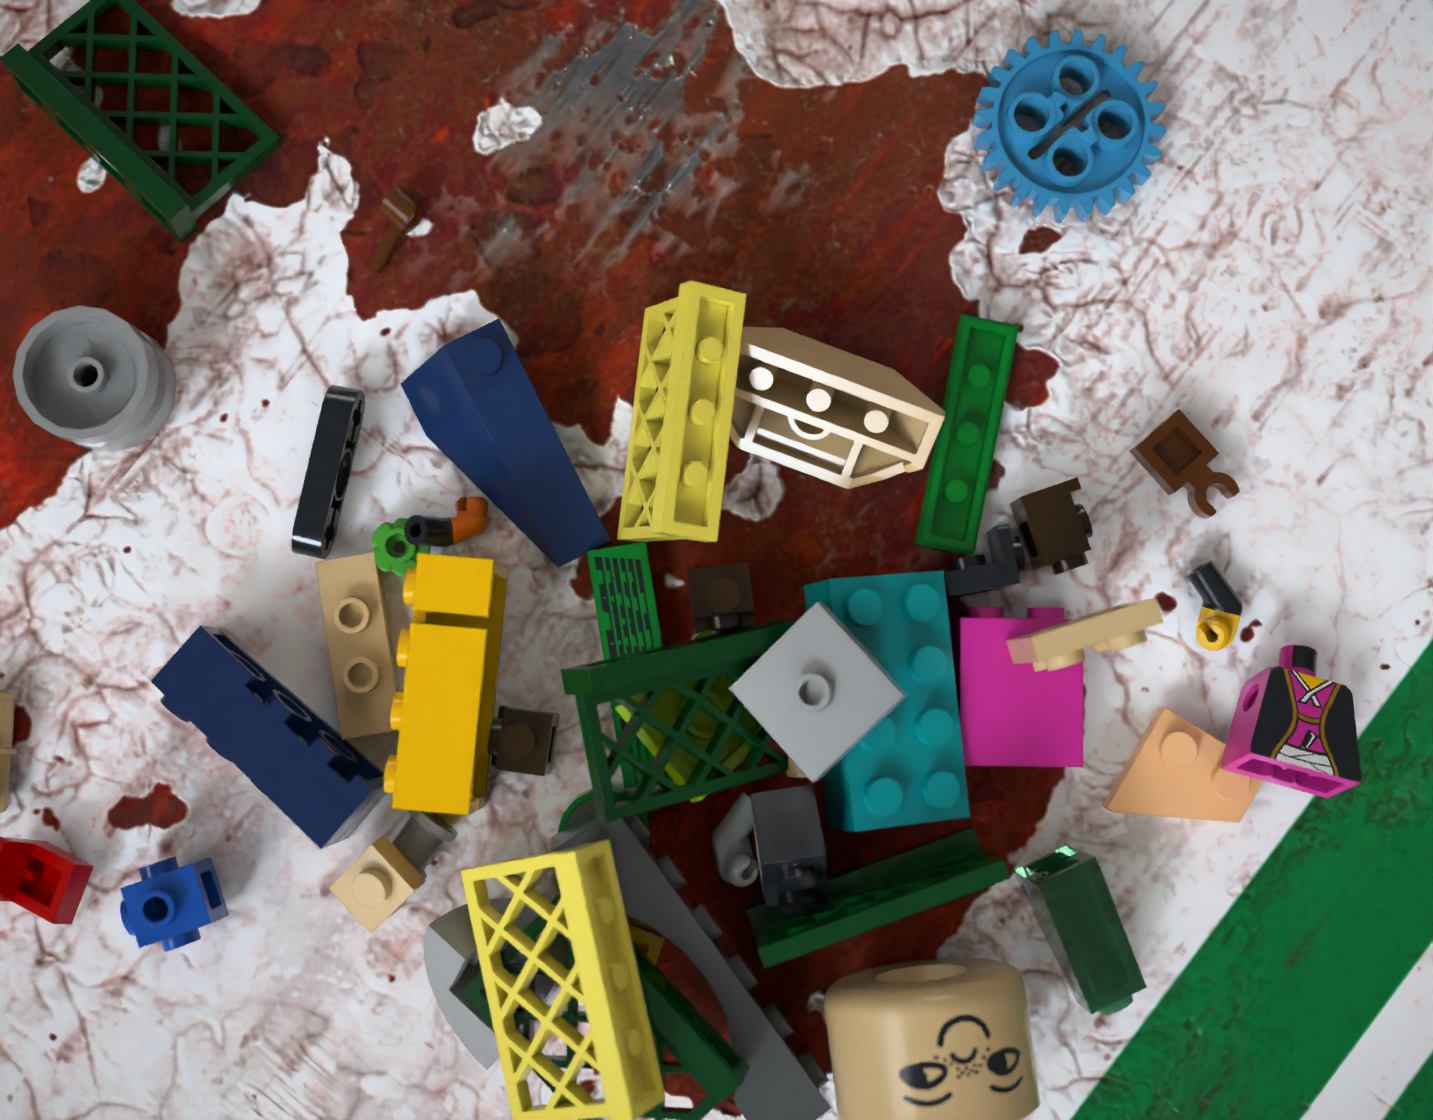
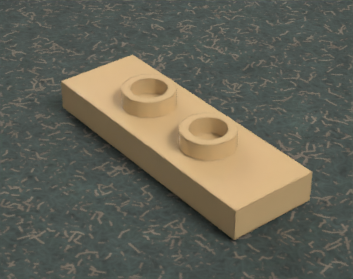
M374 552L315 562L342 740L399 731L391 729L390 724L392 700L395 692L400 691L381 570L376 565Z

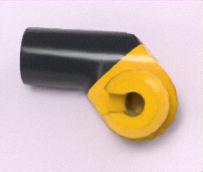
M1210 560L1190 572L1187 577L1203 599L1196 625V638L1203 648L1210 651H1218L1227 648L1233 642L1242 613V603L1213 560Z

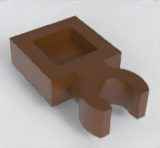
M1180 409L1170 414L1129 451L1168 495L1175 493L1183 486L1188 491L1187 499L1191 510L1203 519L1212 517L1217 512L1206 499V491L1209 486L1217 488L1226 499L1234 497L1240 492L1233 478L1225 473L1213 472L1207 466L1219 452Z

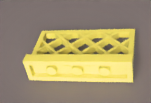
M691 280L680 284L678 297L645 308L617 540L647 542L689 539L701 542H717L746 294Z
M610 840L587 843L575 848L461 870L513 1120H580L609 1117L610 1120H635L664 1101L666 1096ZM555 867L561 892V899L556 907L534 889L544 868ZM526 872L523 879L517 873ZM496 878L514 893L504 915L490 905L485 879ZM525 904L529 905L548 921L537 943L514 925ZM558 931L570 939L572 943L575 964L571 972L547 953ZM506 940L528 957L518 979L503 967L500 951ZM538 968H541L562 986L551 1008L528 989ZM572 996L586 1008L590 1029L585 1037L561 1017ZM519 1004L542 1022L532 1043L516 1029L514 1013ZM552 1032L576 1052L566 1072L561 1070L542 1053ZM586 1061L600 1073L605 1098H593L575 1082ZM532 1068L556 1088L548 1104H532L527 1081ZM567 1097L571 1102H564Z

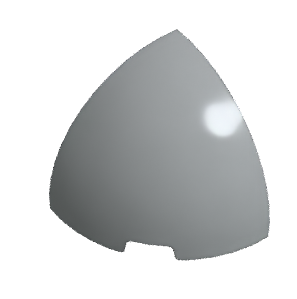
M512 898L489 899L490 905L504 915ZM465 904L443 914L428 925L424 939V961L432 992L447 1022L467 1050L488 1070L500 1058L494 1028L462 992L481 972L468 904ZM525 904L514 925L523 931L539 914L529 905ZM559 931L547 953L562 965H568L569 942ZM542 932L536 936V943L539 940ZM508 940L505 941L500 953L510 944ZM520 952L510 963H524V954ZM512 974V975H513L515 978L518 979V977H519L520 974ZM535 975V995L546 1003L561 985L549 975ZM519 1004L517 1008H523V1006ZM514 1019L515 1023L523 1030V1020Z

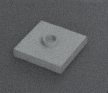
M816 602L729 688L812 783L819 781L908 696L904 689L823 602Z

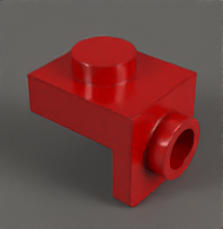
M0 837V901L14 902L52 924H72L94 866L47 841Z

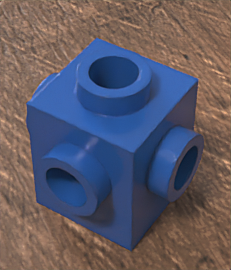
M176 856L138 869L142 881L120 888L124 899L120 904L122 923L126 931L131 936H135L139 948L161 941L164 952L182 947L201 939L198 928L229 915L211 857L180 868Z

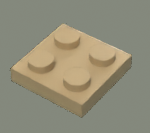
M1151 598L1117 605L1006 640L1013 664L1032 663L1035 672L1045 669L1053 671L1085 661L1086 658L1082 648L1092 646L1094 653L1106 650L1112 652L1148 641L1144 629L1162 624L1164 620L1157 599Z

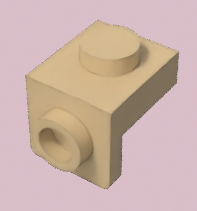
M384 835L373 843L329 889L344 904L348 913L356 918L371 934L398 911L426 880Z

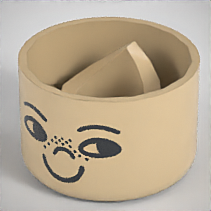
M979 958L910 961L858 971L838 979L828 988L825 994L824 1008L838 1120H1020L1032 1114L1040 1106L1025 984L1022 975L1013 966L998 960Z

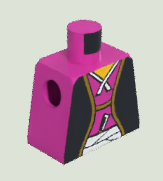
M1304 645L1284 646L1280 649L1279 666L1267 667L1244 683L1240 691L1221 760V769L1325 798H1330L1361 783V766L1352 692L1346 685L1316 677L1318 653L1315 649Z

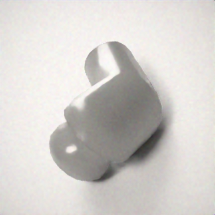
M742 792L711 836L718 873L726 882L737 887H746L752 884L759 872L758 862L754 860L748 836L754 828L751 797Z

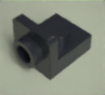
M1008 524L995 526L987 532L992 559L991 564H986L984 554L949 561L951 571L944 572L947 600L1007 589L1021 583L1019 572H1024L1026 568L1024 550L1019 537H1011Z

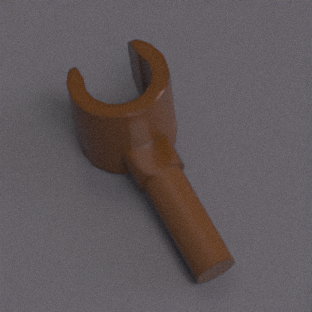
M400 188L393 189L382 201L379 209L392 222L386 229L385 235L368 265L369 268L380 274L403 234L414 230L423 219L421 206Z

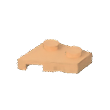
M1158 708L1102 807L1115 813L1240 823L1261 787L1263 780L1221 769V760L1226 744L1170 710Z

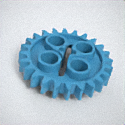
M1081 29L1075 30L1068 44H1063L1058 32L1051 30L1044 49L1033 36L1029 37L1023 47V56L1013 49L1007 51L1003 60L1005 69L994 66L987 78L991 87H982L976 102L984 107V109L976 110L971 125L985 131L976 136L973 142V149L990 150V153L984 158L980 169L981 171L998 169L1001 173L993 186L995 192L1009 185L1016 189L1011 200V206L1016 207L1026 197L1033 200L1032 217L1037 218L1047 205L1053 207L1056 223L1063 221L1070 208H1074L1080 222H1085L1092 214L1093 203L1105 216L1115 207V198L1123 203L1129 201L1136 192L1133 184L1142 186L1152 174L1145 165H1154L1162 155V151L1152 144L1162 139L1167 132V128L1151 122L1157 119L1165 110V104L1147 101V98L1158 86L1157 81L1139 83L1137 76L1143 69L1144 62L1139 61L1128 67L1121 63L1127 49L1124 45L1118 47L1111 55L1104 52L1105 35L1100 34L1092 46L1089 47L1084 46ZM1070 78L1075 80L1083 89V94L1074 95L1068 93L1062 88L1059 79ZM1099 94L1107 95L1108 100L1091 110L1078 129L1075 127L1069 128L1039 158L1034 160L1029 158L1028 152L1035 150L1048 141L1059 124L1062 126L1067 125ZM1017 114L1032 116L1039 124L1040 130L1034 132L1023 130L1016 123L1014 116ZM1107 121L1114 124L1121 134V139L1107 138L1101 133L1098 122ZM1063 157L1069 159L1077 168V176L1069 177L1062 175L1056 170L1053 158Z

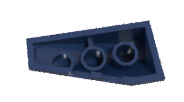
M499 318L445 344L401 383L425 435L558 568L586 555L587 551L596 550L611 542Z

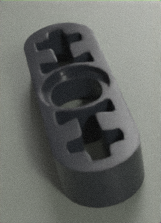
M332 384L325 394L292 531L291 546L294 553L326 559L331 552L364 417L365 394L361 390Z

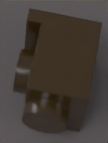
M1078 477L1027 494L1009 504L1033 570L1051 565L1054 575L1089 563L1085 552L1091 550L1087 538L1093 535L1092 525L1083 505L1080 503L1075 505L1071 496L1072 493L1081 489Z
M748 562L687 570L695 634L706 630L712 632L754 626L753 612L755 609Z
M499 705L498 718H493L487 748L488 754L492 755L491 765L495 766V770L539 776L550 774L560 713Z

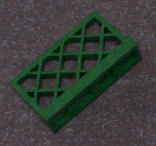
M90 0L28 51L17 43L0 57L16 87L180 243L184 242L199 229L195 220L282 145L280 137L135 0ZM117 5L131 18L130 35L98 34L99 20ZM141 28H142L148 35H141ZM65 47L86 48L85 72L59 71L49 60ZM97 48L129 49V72H96ZM140 50H165L172 56L171 74L139 73ZM182 67L191 75L182 74ZM76 86H85L84 94ZM96 86L128 87L127 111L100 110L95 105ZM139 87L171 88L170 112L138 111ZM181 89H207L213 95V113H180ZM223 105L232 114H223ZM117 125H126V134ZM137 125L170 126L169 151L142 150L136 144ZM180 126L213 127L212 152L179 151ZM222 127L248 128L259 140L244 153L222 152ZM158 164H168V174ZM211 165V181L192 197L178 184V166ZM221 166H228L221 172Z
M799 619L771 621L561 669L565 695H575L599 822L608 823L787 772L788 755L782 756L769 746L772 737L763 726L758 735L755 736L737 722L745 706L736 696L726 713L705 699V696L718 675L724 674L735 683L743 675L738 670L750 668ZM698 680L694 689L685 684ZM671 687L687 699L672 727L650 712L662 690ZM644 693L639 703L631 698V696ZM616 701L633 713L617 742L602 732L597 708L598 704ZM698 709H701L720 723L705 751L684 737ZM644 722L666 737L650 766L628 751ZM731 732L751 746L740 768L733 771L716 760ZM677 746L698 760L687 783L679 786L662 775ZM605 748L610 751L608 757H606ZM762 756L769 759V761L759 763ZM623 760L642 773L644 777L632 799L615 803L611 779ZM710 770H712V771H714L716 774H718V775H715V776L706 778ZM656 784L664 789L662 791L651 793Z
M967 826L827 877L828 903L817 904V907L808 913L785 915L780 910L767 912L764 900L747 906L746 911L754 931L757 949L764 968H769L994 886L999 882L1010 879L1004 860L981 848L974 827Z
M561 892L551 901L555 907L561 899ZM539 914L522 932L536 942V936L544 930L548 921ZM562 934L569 942L568 965L563 966L571 972L575 964L572 943L570 939ZM631 939L651 1032L656 1037V1055L664 1092L665 1073L690 1074L707 1093L692 1108L665 1107L664 1100L638 1118L702 1120L721 1100L724 1102L742 1085L750 1067ZM510 943L500 953L503 967L511 974H520L528 957L524 955V963H510L520 953ZM538 968L535 975L548 974H546L541 968ZM481 971L462 992L493 1025ZM535 976L528 987L534 994ZM572 996L567 1005V1010H564L561 1017L578 1031V1022H589L586 1011H578V1000ZM524 1007L517 1008L514 1013V1019L523 1020V1030L517 1024L516 1029L532 1043L534 1039V1020L538 1019ZM567 1045L566 1056H545L558 1067L566 1068L567 1070L576 1052ZM666 1049L677 1061H666ZM586 1061L582 1069L595 1068ZM532 1068V1070L538 1075V1077L554 1093L556 1088L550 1082H548L541 1074H539L534 1068ZM567 1097L564 1102H571ZM600 1117V1118H590V1119H580V1120H603V1119Z

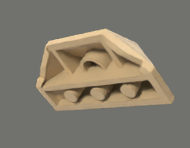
M742 328L730 438L737 448L846 489L885 480L905 471L911 473L924 468L946 412L897 371L784 328Z

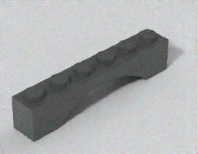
M595 806L551 838V852L609 839L626 915L651 926L677 945L703 973L722 1006L726 1018L729 1045L750 1067L742 1085L732 1093L734 1104L746 1120H816L831 1109L822 1088L830 1080L822 1066L809 1049L800 1055L787 1038L795 1031L781 1009L774 1001L766 1006L762 1004L752 990L753 987L759 984V981L739 952L729 958L716 940L724 932L704 903L693 908L681 892V889L688 885V882L672 858L666 853L658 859L644 841L652 832L640 814L608 823L599 822Z

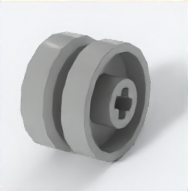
M80 305L54 311L31 327L17 349L12 375L18 402L35 424L55 436L72 441L85 448L107 452H117L137 447L159 432L173 410L177 387L172 362L156 340L106 309Z

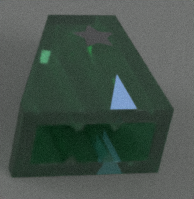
M1066 845L1014 870L1013 872L1076 1002L1091 1015L1098 1011L1100 1015H1109L1128 1007L1134 1001L1132 994L1147 986L1096 858Z

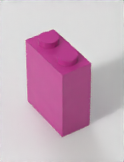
M968 607V618L951 620V644L965 766L1083 767V661L1053 671L1045 669L1035 672L1032 663L1013 664L1006 640L1073 620L1064 619V608H1027V619L1004 618V607Z

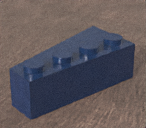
M200 625L150 681L164 694L160 701L167 710L187 723L191 721L207 737L206 742L216 753L226 760L233 762L320 849L348 839L387 794L384 791V772L349 741L342 740L341 734L219 628Z

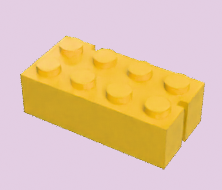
M418 553L416 567L407 568L403 591L404 603L412 605L414 615L413 623H410V630H401L397 647V664L399 667H406L404 690L403 692H395L390 715L391 729L399 730L397 755L388 756L384 772L385 793H393L391 809L470 815L476 812V810L485 807L490 754L487 752L488 738L495 713L509 570L493 559Z

